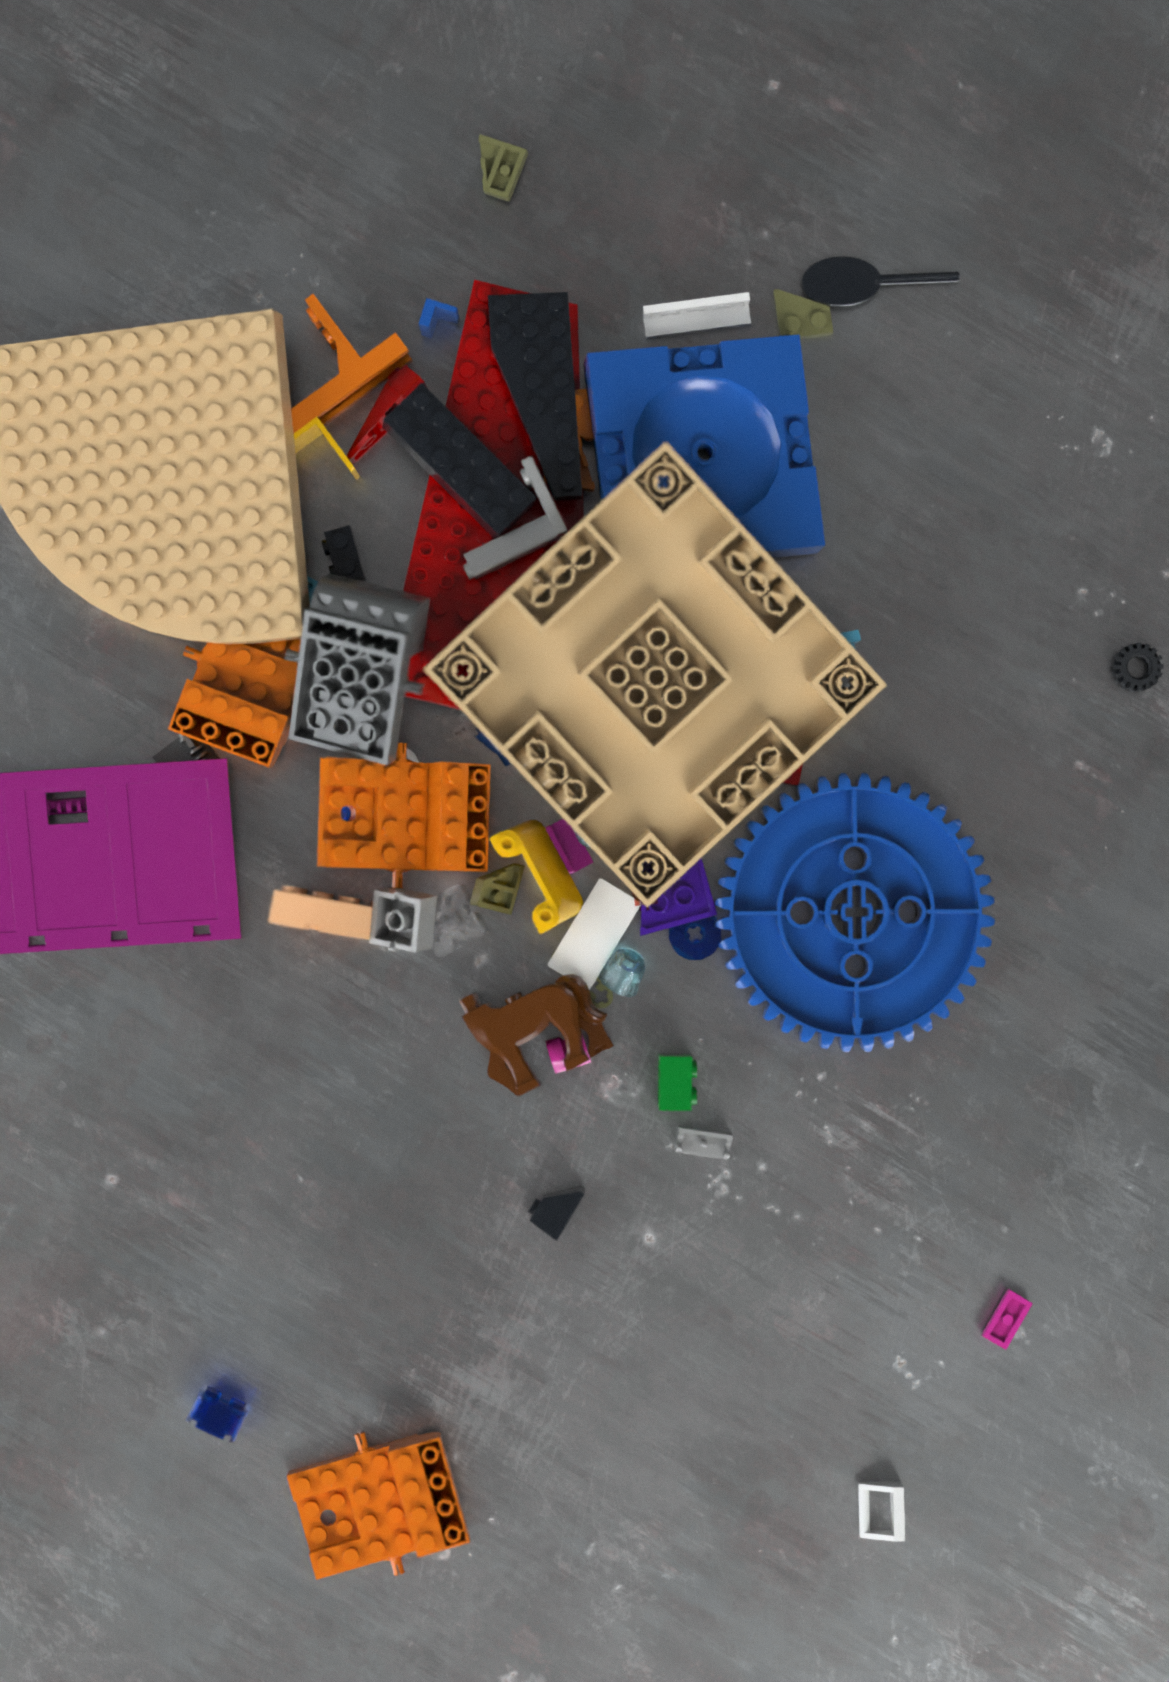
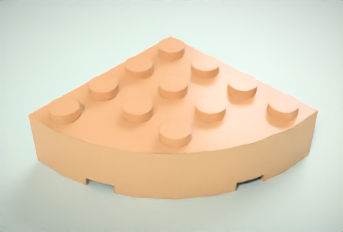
M282 886V890H274L268 923L370 939L373 901L370 902V906L359 904L360 899L339 896V900L333 899L334 894L320 891H312V895H308V889L293 886Z

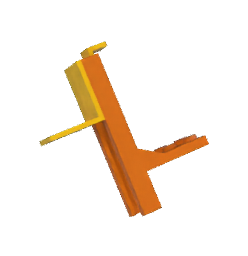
M312 294L305 299L309 307L305 311L317 329L323 327L324 330L321 333L332 350L337 349L339 374L291 409L295 454L323 434L354 478L358 480L360 475L324 426L387 381L389 374L397 367L401 369L404 365H409L413 360L408 355V348L396 332L367 354L360 357L316 296Z

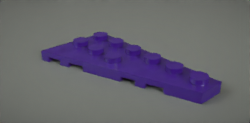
M702 857L649 907H646L643 902L641 903L640 936L717 915ZM644 861L643 873L645 870L648 873L653 870L651 867L652 861L649 864L647 861Z

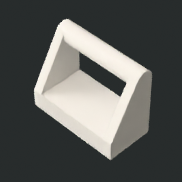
M901 1481L859 1482L860 1538L893 1542L905 1541L904 1486ZM869 1490L890 1492L891 1530H870Z

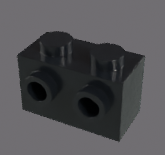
M348 525L324 532L326 539L321 541L325 556H331L333 565L328 566L330 574L367 581L351 526Z

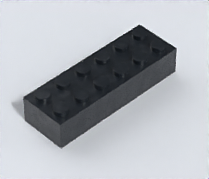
M422 383L383 419L382 428L494 539L504 535L535 504L537 497Z

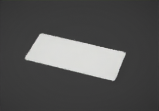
M600 878L548 962V966L563 976L567 974L580 976L587 983L590 990L641 906V902Z

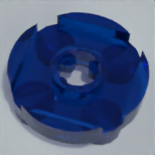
M711 916L669 928V941L673 950L688 960H702L711 956L719 947L718 943L721 941V929L715 927L717 918ZM700 927V934L703 935L702 939L689 940L690 934L688 929Z

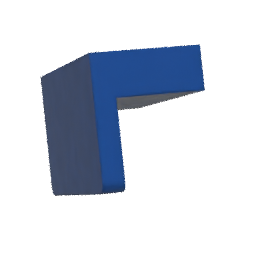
M426 298L418 324L422 336L432 339L438 319L458 324L460 318L457 307Z

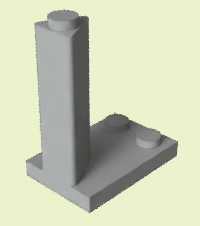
M532 457L521 461L524 469L520 470L526 487L534 489L546 515L465 553L464 556L467 563L463 567L469 579L475 578L477 580L553 542L559 541L567 534L565 525Z

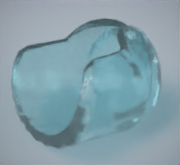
M618 949L603 967L598 978L604 986L616 994L625 997L636 996L639 991L640 982L645 974V961L633 949Z

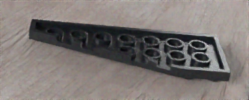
M568 292L488 295L491 351L494 358H496L501 375L510 391L512 401L523 427L530 438L532 448L541 464L555 500L582 499Z

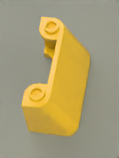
M531 819L489 838L496 852L503 857H517L522 854L546 898V901L535 907L532 914L533 922L540 934L579 913L583 906L582 896L541 822Z

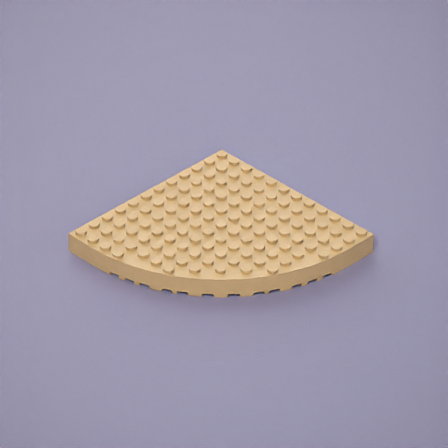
M274 309L0 345V504L17 533L38 560L63 584L87 602L129 624L150 632L183 640L219 644H252L301 639L304 613L306 609L310 608L282 314Z

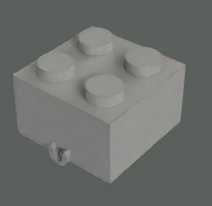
M392 886L374 890L369 943L386 946L390 951L405 950L417 953L432 949L437 895L403 888H391Z

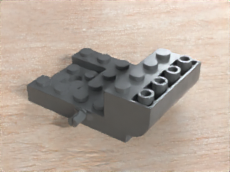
M329 574L320 579L314 589L310 608L306 609L304 613L300 652L287 649L285 653L287 655L285 660L298 663L289 731L290 740L383 765H389L396 760L405 693L409 691L421 695L423 692L424 684L410 681L408 669L410 657L423 650L430 598L335 574ZM339 719L347 722V732L340 730L338 726Z

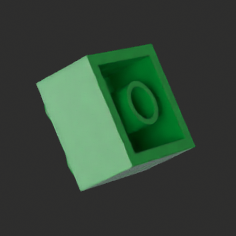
M658 1053L657 1107L659 1111H692V1105H697V1088L692 1087V1078H697V1061L692 1060L691 1054Z

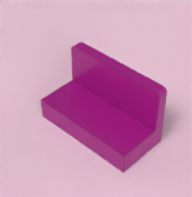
M564 818L545 827L570 875L594 863L579 834Z

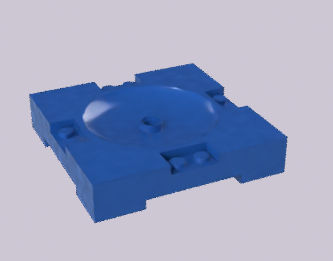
M799 334L720 341L719 344L670 349L667 346L587 353L583 368L591 416L600 501L613 491L659 446L667 442L771 558L817 554L825 546L816 466H813L807 419L809 408ZM697 450L707 451L709 459H701L697 454ZM658 475L657 479L659 482L657 487L659 489L661 487L667 489L668 485L666 482L669 479L668 476L661 477Z

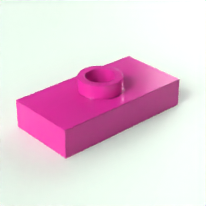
M1007 1289L981 1335L1006 1350L1033 1303Z

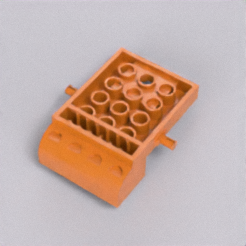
M301 639L252 644L206 643V646L201 651L186 646L185 650L194 653V655L184 651L183 656L196 660L197 670L193 680L187 679L168 730L272 768L289 736L298 668L297 662L285 660V656H287L285 653L287 649L300 652Z
M398 743L396 760L389 765L365 759L320 758L317 867L385 869L392 872L391 888H403V872L410 870L488 872L491 764L413 762L406 759L407 743ZM344 806L349 807L351 810V817L348 821L343 820L341 817V810Z
M361 1432L360 1435L357 1433L354 1434L358 1447L356 1452L294 1469L287 1474L293 1501H296L309 1546V1557L316 1580L379 1561H390L394 1576H398L399 1573L400 1575L405 1573L401 1557L407 1553L416 1551L419 1558L470 1543V1533L440 1432H430L421 1435L414 1434L373 1447L368 1446L365 1432ZM332 1510L336 1514V1520L333 1523L324 1522L321 1517L323 1511Z

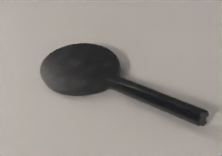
M840 256L826 258L811 265L803 275L802 287L810 298L819 303L830 306H852L872 298L878 292L880 285L959 282L960 274L959 272L880 275L879 271L872 264L864 260Z

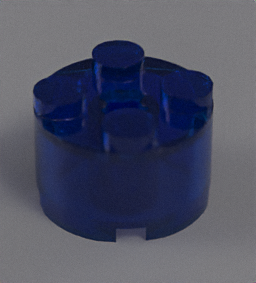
M207 1386L206 1390L200 1389L186 1421L189 1424L192 1419L197 1421L196 1428L222 1440L225 1435L231 1436L229 1442L234 1443L248 1415V1411L245 1409L247 1403L235 1397H232L230 1401L220 1397L222 1392L211 1386Z

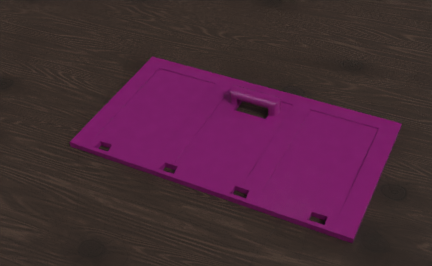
M228 758L0 773V954L242 938ZM85 790L86 797L47 799L46 793ZM87 813L88 822L49 824L48 817L50 815ZM209 925L211 934L194 935V926ZM127 930L128 939L112 940V931ZM30 936H44L46 944L30 945Z

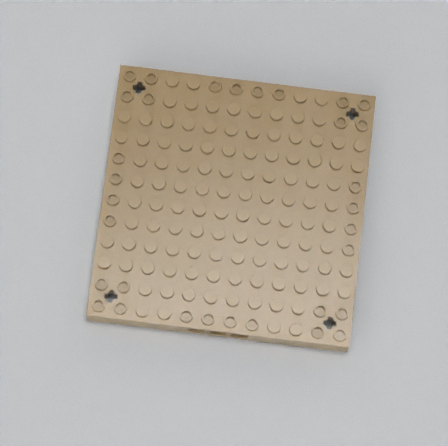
M667 442L659 446L424 667V671L646 907H649L887 686ZM658 475L661 477L668 476L669 479L666 482L668 485L667 489L664 487L659 489L657 487L659 482L657 479ZM458 663L462 665L467 663L469 665L467 668L469 674L464 677L461 674L459 677L455 674ZM850 676L851 679L848 681L850 687H842L841 689L840 686L843 683L840 679L842 677L849 678ZM644 861H647L648 864L650 861L653 862L651 864L653 868L651 872L648 873L646 870L644 873L641 872L643 870L641 864Z

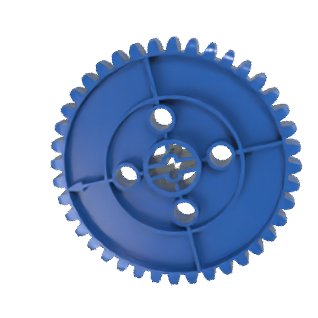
M840 773L836 777L834 789L831 788L826 777H818L815 783V794L811 792L805 783H800L796 786V802L786 793H781L777 796L780 812L767 805L760 809L761 816L765 821L764 826L755 821H748L745 824L748 833L753 837L752 840L736 838L733 841V845L742 853L741 858L727 857L724 860V864L735 873L734 877L718 879V885L729 890L730 895L729 897L715 900V906L728 910V917L716 920L715 927L730 930L731 935L718 943L719 948L725 950L734 949L736 955L726 961L725 967L730 970L743 969L744 973L737 978L735 986L741 989L752 985L755 988L750 993L747 1002L751 1006H755L766 1001L767 1005L762 1014L766 1021L776 1018L781 1013L783 1017L780 1021V1031L784 1033L790 1032L797 1024H800L798 1035L801 1042H808L815 1032H818V1042L821 1048L828 1049L836 1036L838 1037L839 1047L843 1052L851 1050L855 1038L858 1039L861 1049L865 1052L872 1050L874 1037H878L880 1043L885 1048H892L894 1032H897L903 1040L910 1042L914 1039L913 1024L929 1032L933 1028L929 1017L931 1013L943 1019L949 1017V1010L944 1003L947 999L955 1003H963L964 996L957 987L959 984L975 986L977 980L968 972L970 966L984 967L986 964L985 959L975 952L977 947L985 948L992 945V940L980 934L982 927H990L995 924L993 917L982 914V908L994 904L995 898L990 895L980 894V888L988 885L991 882V877L984 874L976 875L974 870L985 859L983 855L968 856L966 851L975 842L973 836L959 839L956 837L955 834L962 825L960 819L944 823L942 819L947 810L944 804L937 805L928 810L926 807L929 803L930 795L926 791L919 793L913 800L909 799L911 787L907 782L901 783L894 792H891V781L888 776L884 775L879 778L875 787L872 788L869 774L861 773L855 781V786L852 787L848 775ZM850 847L859 849L863 854V864L857 870L848 868L844 863V853ZM852 886H856V907L863 908V917H856V938H853V917H846L845 909L852 908ZM843 890V904H838L836 910H831L832 901ZM866 891L876 901L877 910H873L871 903H866ZM905 900L912 901L917 907V916L911 923L902 921L898 914L899 906ZM797 901H804L811 910V916L804 924L795 923L790 915L791 907ZM830 914H836L837 920L843 921V934L838 932L833 925ZM873 914H877L876 923L871 931L866 933V921H871ZM858 954L864 960L865 968L858 977H851L845 970V962L851 955Z

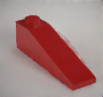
M404 365L401 369L397 367L389 374V380L385 383L346 455L352 465L387 434L382 428L383 419L419 384L422 383L427 388L425 381L407 365Z

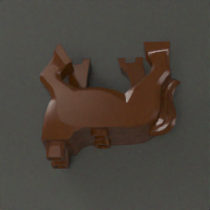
M575 974L561 976L555 982L544 985L524 996L519 992L505 999L507 1004L505 1006H494L488 1002L483 1005L476 992L459 1000L466 1013L462 1018L475 1039L490 1051L487 1069L488 1076L508 1088L518 1097L542 1084L527 1062L520 1046L542 1033L550 1023L557 1027L566 1040L567 1054L564 1061L566 1072L589 1061L583 1046L580 1028L589 1036L588 1050L590 1058L614 1046L602 1025L608 1014L595 1007L587 983Z

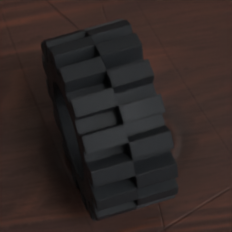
M1130 644L1119 650L1120 652L1115 655V660L1111 667H1114V670L1111 671L1112 676L1115 675V682L1117 684L1120 683L1122 685L1121 688L1124 690L1128 689L1129 692H1141L1157 684L1158 679L1163 674L1161 669L1164 668V665L1160 662L1162 657L1161 655L1158 656L1156 654L1157 650L1150 648L1149 644ZM1138 657L1146 662L1147 671L1143 677L1136 678L1129 673L1128 663L1132 658Z

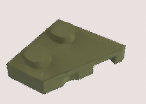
M480 134L483 191L487 195L510 202L528 156L527 149Z
M779 289L773 290L779 336L799 334L800 339L833 335L830 306Z
M513 863L476 878L469 904L512 915L525 866Z

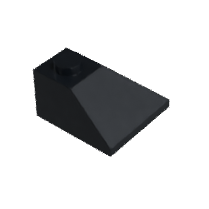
M576 1186L545 1194L541 1200L536 1198L528 1211L532 1214L530 1222L557 1241L585 1195V1188Z

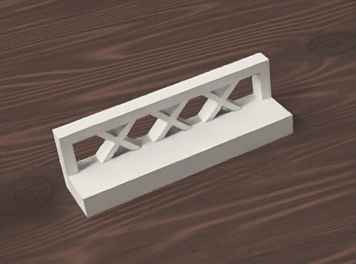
M749 292L643 306L642 314L646 339L751 326Z

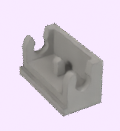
M678 1126L675 1152L728 1160L733 1135L728 1132Z

